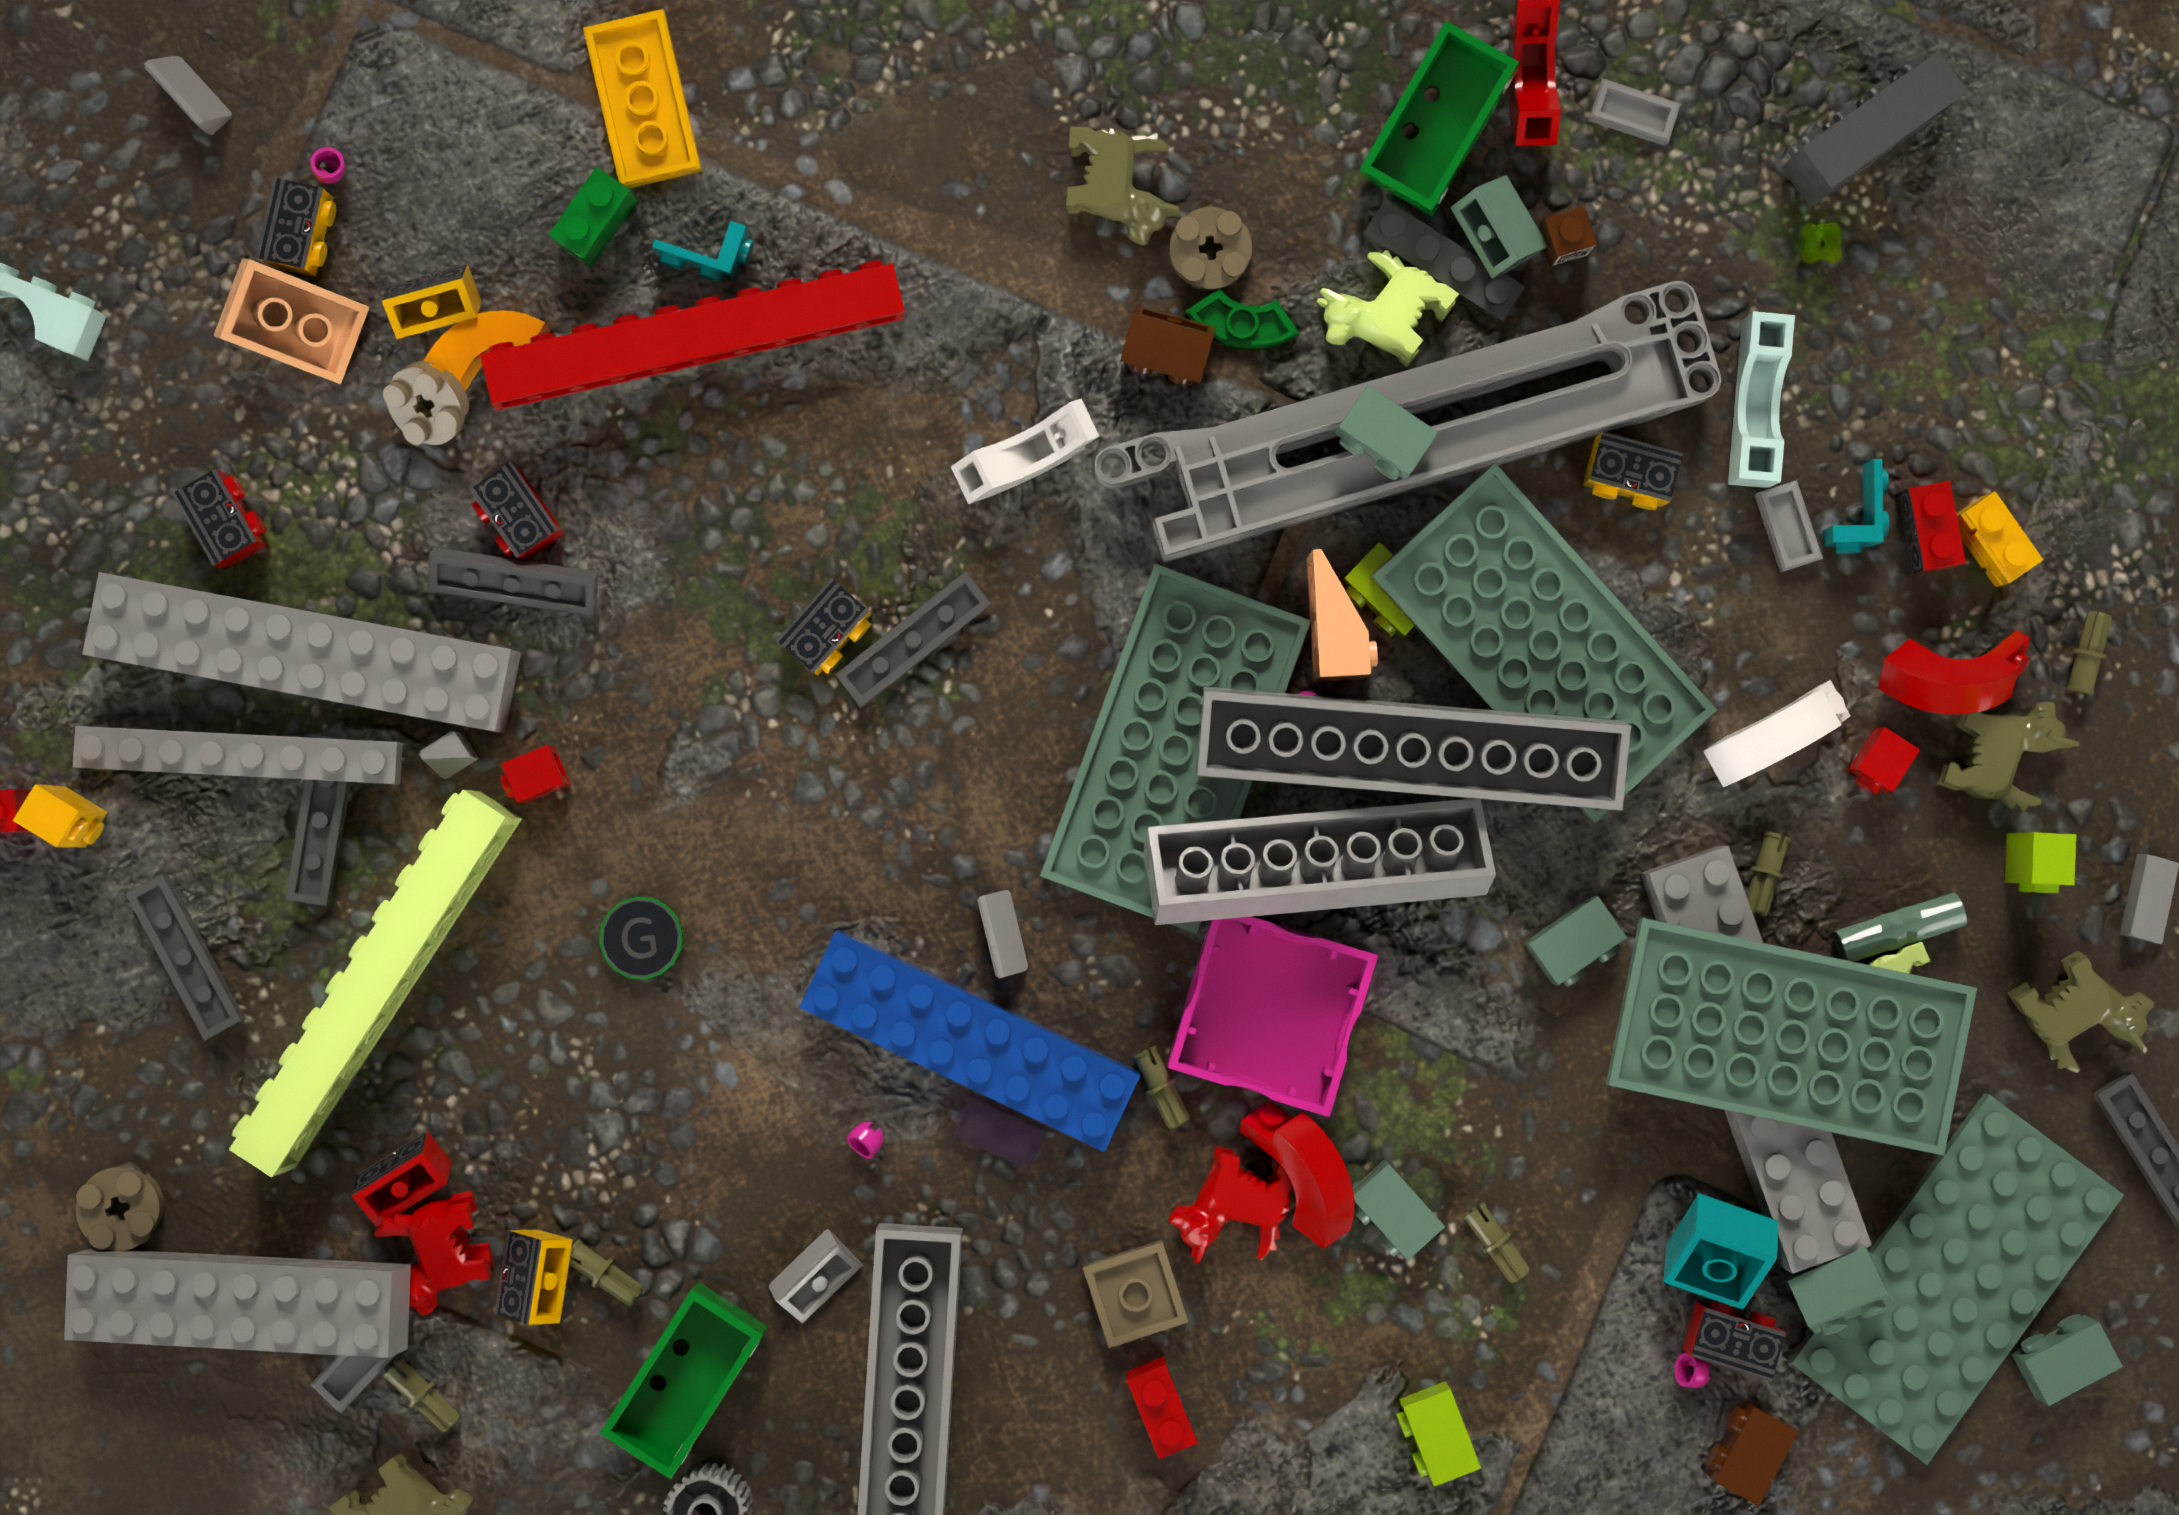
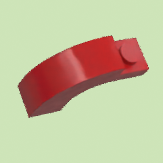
M1515 0L1514 19H1510L1508 56L1519 61L1518 71L1509 85L1510 116L1515 146L1557 145L1561 107L1555 78V45L1560 0Z
M2015 630L1990 652L1972 659L1944 657L1909 638L1884 659L1878 689L1906 705L1933 713L1970 714L1994 708L2012 697L2016 679L2022 674L2029 662V657L2026 656L2030 637Z
M1270 1101L1241 1119L1239 1132L1275 1158L1292 1182L1296 1195V1209L1292 1226L1323 1250L1350 1231L1355 1210L1352 1183L1339 1152L1326 1133L1304 1112L1292 1118Z

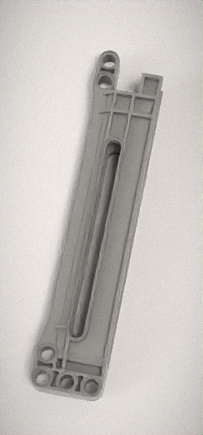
M1672 281L1622 296L1570 323L1211 428L1159 432L1109 446L1101 450L1096 456L1094 471L1098 483L1103 487L1119 489L1165 474L1169 468L1176 466L1188 509L1154 518L1153 531L1164 564L1487 469L1493 463L1497 465L1505 464L1598 436L1601 432H1614L1651 421L1678 410L1699 405L1718 391L1721 384V375L1694 289L1688 283ZM1671 294L1677 296L1682 302V312L1675 313L1670 311L1665 305V296ZM1633 306L1638 308L1643 315L1642 324L1630 323L1625 317V307ZM1679 334H1685L1692 338L1695 345L1694 352L1687 353L1679 348L1677 344ZM1595 361L1605 362L1611 369V374L1432 426L1431 428L1439 433L1406 480L1399 476L1396 480H1392L1383 475L1374 467L1377 461L1365 453L1357 456L1347 451L1292 468L1282 467L1276 460V456L1339 437L1335 434L1336 430L1367 384L1414 415ZM1690 374H1698L1705 379L1707 384L1705 393L1696 392L1691 388L1689 384ZM1150 446L1159 447L1165 454V460L1158 466L1147 465L1141 457L1144 449ZM1109 458L1119 459L1123 462L1125 471L1117 478L1107 477L1101 470L1103 462Z

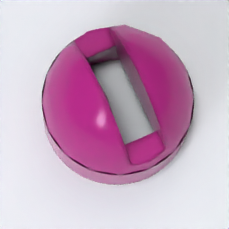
M331 147L320 148L311 157L310 165L312 172L320 182L335 184L343 178L346 165L342 154L338 150ZM323 162L328 168L333 170L334 173L330 174L329 172L321 168L320 164Z
M873 1122L860 1123L846 1137L851 1148L867 1159L874 1157L884 1141L881 1128L876 1131L872 1130Z
M1683 1353L1677 1358L1675 1363V1378L1679 1385L1683 1387L1698 1388L1705 1386L1711 1378L1708 1377L1711 1365L1707 1361ZM1692 1366H1694V1374H1693V1375H1691V1368H1692Z

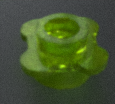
M1834 222L1817 226L1813 223L1805 224L1800 230V235L1804 239V250L1801 252L1802 260L1807 264H1813L1816 260H1827L1831 264L1838 262L1842 257V250L1840 249L1841 227ZM1818 240H1823L1825 245L1820 247Z

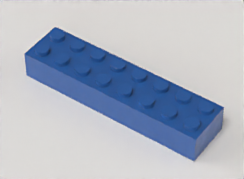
M841 930L834 932L799 1008L1103 1152H1105L1141 1076L1139 1071Z

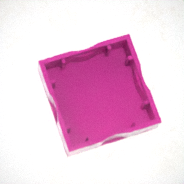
M1252 916L1210 920L1167 1060V1067L1222 1085L1241 1087L1263 1094L1274 1101L1330 1117L1347 1061V1046L1350 1033L1362 1011L1378 955Z

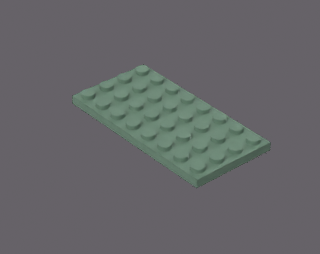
M1496 463L1491 464L1370 576L1376 585L1415 625L1414 627L1490 710L1618 720L1631 725L1624 796L1717 711L1704 694ZM1578 807L1593 823H1596L1610 810Z
M1154 564L1040 877L1154 918L1144 854L1148 827L1239 819L1253 780L1197 776L1203 687L1285 693L1311 620ZM1201 921L1171 925L1197 934Z
M1639 917L1606 1085L1944 1156L1977 988Z
M1984 1093L1946 1144L1944 1156L1938 1155L1869 1249L1894 1300L1886 1303L1887 1309L1876 1316L1863 1319L1860 1314L1846 1320L1847 1327L1834 1334L1824 1336L1822 1331L1815 1334L1810 1330L1788 1362L1928 1465L2123 1198L2124 1194L1990 1094Z

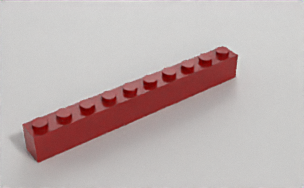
M875 260L859 265V271L842 274L840 269L829 270L818 274V280L802 283L800 278L788 279L779 282L777 289L761 292L759 287L747 288L738 291L736 298L720 301L718 296L706 297L695 302L696 307L679 310L677 305L665 306L654 311L655 316L638 319L636 314L625 315L615 318L613 320L614 325L597 328L596 324H584L572 328V334L556 337L555 333H543L531 337V343L514 346L513 342L494 344L488 348L489 352L480 354L492 405L495 411L901 321L904 318L905 310L893 263L883 265L881 260Z

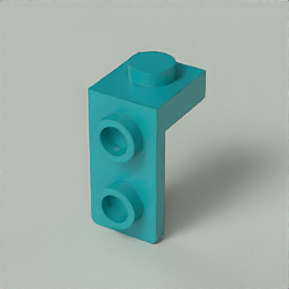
M730 221L717 260L654 239L652 249L658 256H661L659 262L678 270H683L684 266L688 265L699 269L701 277L713 282L722 283L724 278L736 281L741 263L747 265L751 258L754 241L750 240L751 234L747 226Z
M1872 459L1863 464L1864 525H1833L1824 529L1823 547H1836L1837 554L1862 553V547H1872L1884 542V536H1887L1889 531V515L1887 511H1883V495H1886L1888 491L1889 477L1887 470H1883L1882 459Z

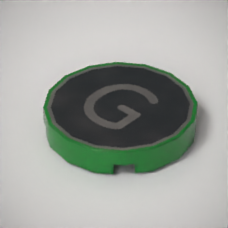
M633 897L619 902L607 913L600 927L599 944L604 959L614 971L630 979L646 980L664 974L675 964L683 949L684 931L678 915L667 904L652 897Z

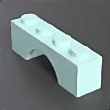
M0 263V299L17 298L25 303L34 320L35 339L88 361L107 317L94 309L96 301L75 292H71L69 298L55 293L58 286L33 276L31 283L17 278L19 270Z
M1753 311L1742 320L1728 485L1770 488L1781 482L1784 439L1780 432L1779 409L1783 380L1788 363L1792 357L1795 315Z

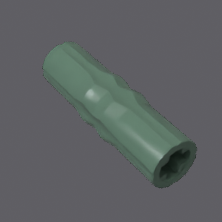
M1954 892L1836 930L1833 936L1840 958L1856 962L1967 925V916L1959 896Z

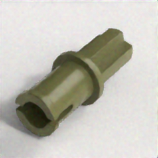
M2089 611L2087 613L2078 648H2073L2072 653L2076 654L2066 690L2086 695L2094 694L2093 690L2101 660H2106L2107 655H2104L2103 652L2112 622L2110 615L2097 611Z
M1764 832V839L1756 866H1751L1750 868L1753 877L1747 899L1752 913L1758 916H1766L1769 912L1778 880H1783L1784 877L1780 872L1788 844L1791 841L1790 838L1786 836L1781 838V834Z
M1154 1045L1132 1056V1059L1135 1061L1149 1089L1145 1092L1146 1095H1152L1166 1126L1169 1129H1173L1186 1123L1189 1120V1114L1173 1084L1177 1082L1176 1078L1171 1079L1157 1051L1158 1048Z
M1485 1202L1477 1204L1470 1209V1213L1466 1212L1462 1216L1484 1246L1481 1249L1482 1252L1490 1254L1510 1283L1517 1282L1527 1275L1529 1267L1509 1240L1510 1232L1503 1231L1486 1207Z
M578 1239L572 1245L569 1266L591 1280L593 1288L600 1286L625 1305L632 1306L642 1294V1284L614 1266L615 1260L610 1258L607 1261Z
M404 1357L395 1363V1368L405 1379L393 1367L384 1375V1378L410 1402L408 1405L410 1409L416 1407L440 1432L447 1431L458 1420L459 1413L433 1388L435 1386L433 1381L428 1383L406 1362Z

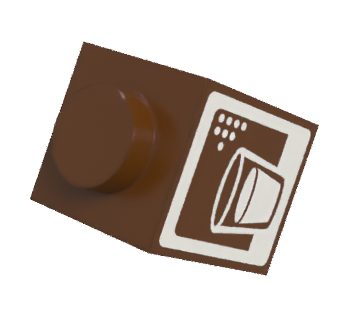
M1585 205L1547 216L1538 226L1548 245L1544 252L1549 267L1588 256L1597 246Z

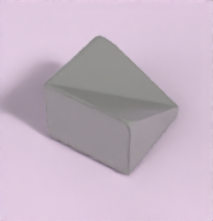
M450 731L422 749L421 753H419L422 760L443 779L450 778L479 759L464 733Z

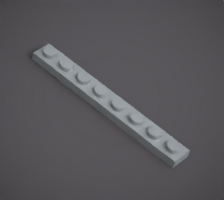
M75 726L73 767L400 785L403 743Z

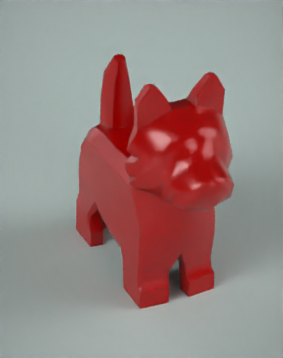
M1220 1146L1214 1147V1162L1199 1191L1197 1200L1193 1205H1179L1175 1207L1168 1218V1222L1180 1230L1182 1241L1191 1246L1189 1256L1194 1257V1263L1198 1264L1206 1249L1215 1241L1224 1223L1229 1220L1259 1225L1260 1237L1256 1256L1258 1259L1262 1260L1269 1254L1270 1250H1277L1275 1240L1281 1237L1279 1223L1286 1217L1290 1209V1192L1294 1188L1286 1171L1275 1158L1272 1157L1270 1162L1273 1173L1262 1180L1259 1175L1253 1176L1252 1171L1244 1172L1243 1168H1239L1240 1157L1234 1155L1235 1151L1233 1149Z
M472 1190L454 1194L447 1200H431L427 1204L421 1205L412 1215L396 1214L394 1218L384 1217L382 1220L383 1224L374 1232L377 1238L397 1235L410 1237L418 1262L411 1265L409 1307H414L420 1315H427L437 1307V1292L460 1286L475 1279L480 1281L490 1279L492 1273L490 1267H493L494 1257L489 1242L469 1244L470 1238L466 1236V1230L474 1227L471 1213L477 1212L478 1208Z

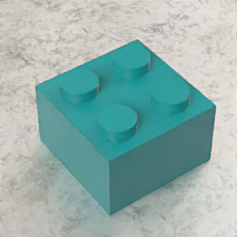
M1698 1193L1666 1245L1663 1282L1743 1310L1777 1260L1779 1221Z

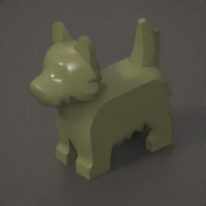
M1070 126L1069 149H1072V157H1080L1086 152L1090 155V166L1085 167L1087 175H1084V180L1086 184L1067 187L1066 207L1069 214L1079 215L1086 212L1113 221H1120L1127 226L1128 238L1144 246L1148 244L1149 238L1154 231L1164 227L1167 218H1181V214L1178 213V206L1164 202L1151 193L1137 190L1133 186L1135 157L1149 152H1168L1170 149L1168 144L1159 140L1158 133L1148 137L1147 132L1130 136L1113 128L1094 131L1089 127Z
M2054 702L2035 703L2032 711L2027 716L1985 714L1983 712L1960 714L1956 728L1973 737L1968 742V745L1971 747L1966 750V754L1970 757L1965 763L1969 767L1961 770L1958 764L1952 762L1949 765L1943 764L1936 784L1955 791L1963 790L1975 798L2000 800L2010 809H2013L2016 805L2021 812H2025L2027 807L2040 805L2041 799L2020 791L2012 785L2023 751L2044 753L2056 749H2071V747H2078L2080 743L2066 737L2065 725L2056 717V705Z
M2076 951L2061 960L2067 980L2059 981L2060 986H2052L2051 990L2053 993L2045 994V1000L2038 999L2039 994L2034 988L2031 989L2026 982L2007 993L2018 1011L2025 1015L2030 1029L2047 1044L2049 1057L2051 1060L2056 1059L2057 1069L2066 1068L2075 1073L2079 1072L2080 1068L2070 1052L2068 1041L2098 1023L2115 1037L2130 1042L2144 1053L2148 1051L2141 1037L2148 1029L2146 1017L2154 1007V1001L2140 992L2125 997L2121 995L2114 986L2092 970L2091 962L2082 952Z
M402 1452L378 1469L386 1487L379 1488L378 1494H374L371 1497L372 1502L366 1505L360 1502L361 1493L356 1489L349 1495H344L330 1506L329 1509L333 1515H467L466 1512L473 1501V1497L461 1489H455L451 1493L444 1495L438 1492L431 1483L410 1465L408 1456L405 1452Z

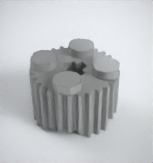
M709 1461L700 1463L693 1470L689 1468L675 1482L664 1501L663 1511L666 1512L665 1515H704L701 1513L704 1507L702 1503H707L714 1507L717 1515H750L753 1510L750 1507L753 1502L751 1488L747 1485L746 1481H740L741 1474L734 1475L735 1469L726 1470L725 1464L720 1468L715 1462L714 1464Z

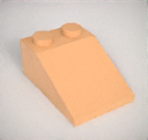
M242 258L214 336L341 384L369 307L253 260Z
M1322 549L1312 550L1306 559L1311 620L1313 682L1364 679L1371 674V669L1377 667L1378 664L1376 641L1369 642V631Z

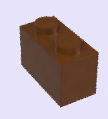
M1136 305L1120 361L1128 363V368L1138 373L1152 374L1154 370L1168 374L1170 381L1181 385H1192V382L1201 383L1216 327Z
M1744 1399L1741 1407L1736 1406L1730 1413L1726 1422V1429L1728 1431L1722 1443L1715 1444L1709 1452L1706 1460V1466L1708 1467L1706 1474L1715 1483L1760 1506L1799 1431L1784 1420Z

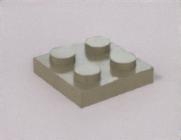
M1162 1240L1083 1265L1084 1274L1108 1348L1188 1323Z

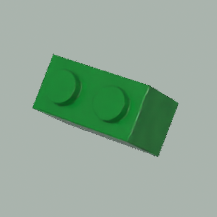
M595 167L548 235L560 248L592 268L638 200L630 189L598 167Z

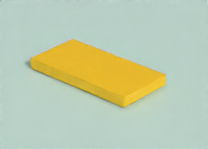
M664 9L583 27L618 181L629 189L702 172Z

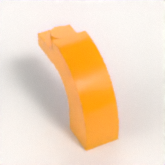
M505 310L482 312L477 314L476 318L458 322L449 328L435 342L423 361L433 363L431 367L438 369L442 373L445 370L452 373L466 392L483 366L480 354L489 352L488 348L502 342H513L514 346L531 343V337L543 333H551L553 329L545 322L520 312Z

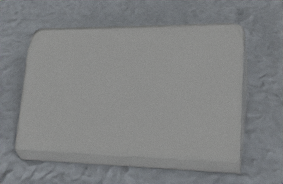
M163 57L151 59L144 63V68L190 119L208 135H213L232 118L231 111L181 57Z
M2149 854L2136 855L2119 935L2162 944L2179 863Z
M1003 890L979 896L977 901L996 977L999 979L1026 971L1028 963L1011 893L1009 890Z
M827 1229L769 1284V1289L775 1301L803 1324L863 1265L836 1235Z

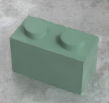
M1507 175L1476 187L1450 207L1492 279L1522 266L1548 247Z
M1368 384L1335 432V434L1341 437L1339 443L1345 449L1357 456L1365 453L1377 461L1374 467L1392 480H1396L1398 476L1406 480L1439 433Z
M1589 896L1523 942V944L1551 984L1560 985L1564 983L1568 987L1587 974L1584 967L1598 959L1600 963H1603L1616 955L1621 950L1618 944L1627 937L1598 896Z
M1385 1159L1353 1187L1354 1214L1365 1226L1370 1221L1374 1222L1383 1232L1377 1239L1393 1257L1400 1252L1409 1260L1445 1228L1442 1222Z
M1866 1247L1787 1281L1808 1327L1815 1334L1822 1331L1824 1336L1834 1334L1846 1328V1320L1860 1314L1863 1319L1884 1312L1887 1309L1885 1304L1894 1300L1872 1253Z
M2076 1314L2069 1316L2057 1324V1330L2045 1336L2044 1334L2031 1336L2020 1344L2021 1349L2011 1353L2035 1399L2050 1406L2123 1367L2099 1321L2086 1315Z

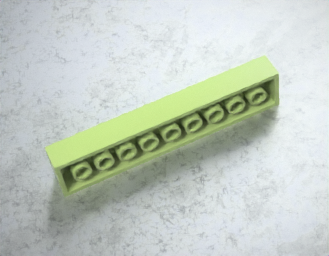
M462 790L460 795L454 793L448 799L441 812L445 818L437 830L432 828L423 837L418 847V850L422 851L421 855L413 866L408 864L399 874L395 885L399 888L391 901L384 900L375 911L372 921L376 924L367 937L362 935L355 942L348 955L352 958V961L344 973L341 971L337 972L327 985L325 992L329 994L328 998L321 1008L315 1007L306 1017L302 1028L306 1030L298 1044L291 1043L282 1054L278 1064L283 1067L274 1080L269 1078L258 1091L255 1100L259 1104L252 1115L246 1114L234 1128L232 1136L236 1139L229 1150L270 1177L296 1168L522 820L520 816L481 791Z

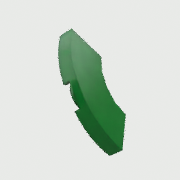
M1218 289L1185 311V315L1189 320L1216 327L1213 337L1214 341L1236 349H1270L1288 343L1299 337L1300 334L1277 300L1262 306H1245L1231 300Z

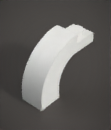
M1082 399L1069 402L1040 423L1011 438L974 450L952 465L951 469L968 504L1015 487L1060 465L1086 449L1085 446L1098 438L1099 434Z
M1831 680L1771 715L1725 736L1703 752L1722 786L1726 787L1822 738L1841 726V722L1849 718L1850 714L1845 707L1842 696L1836 691Z

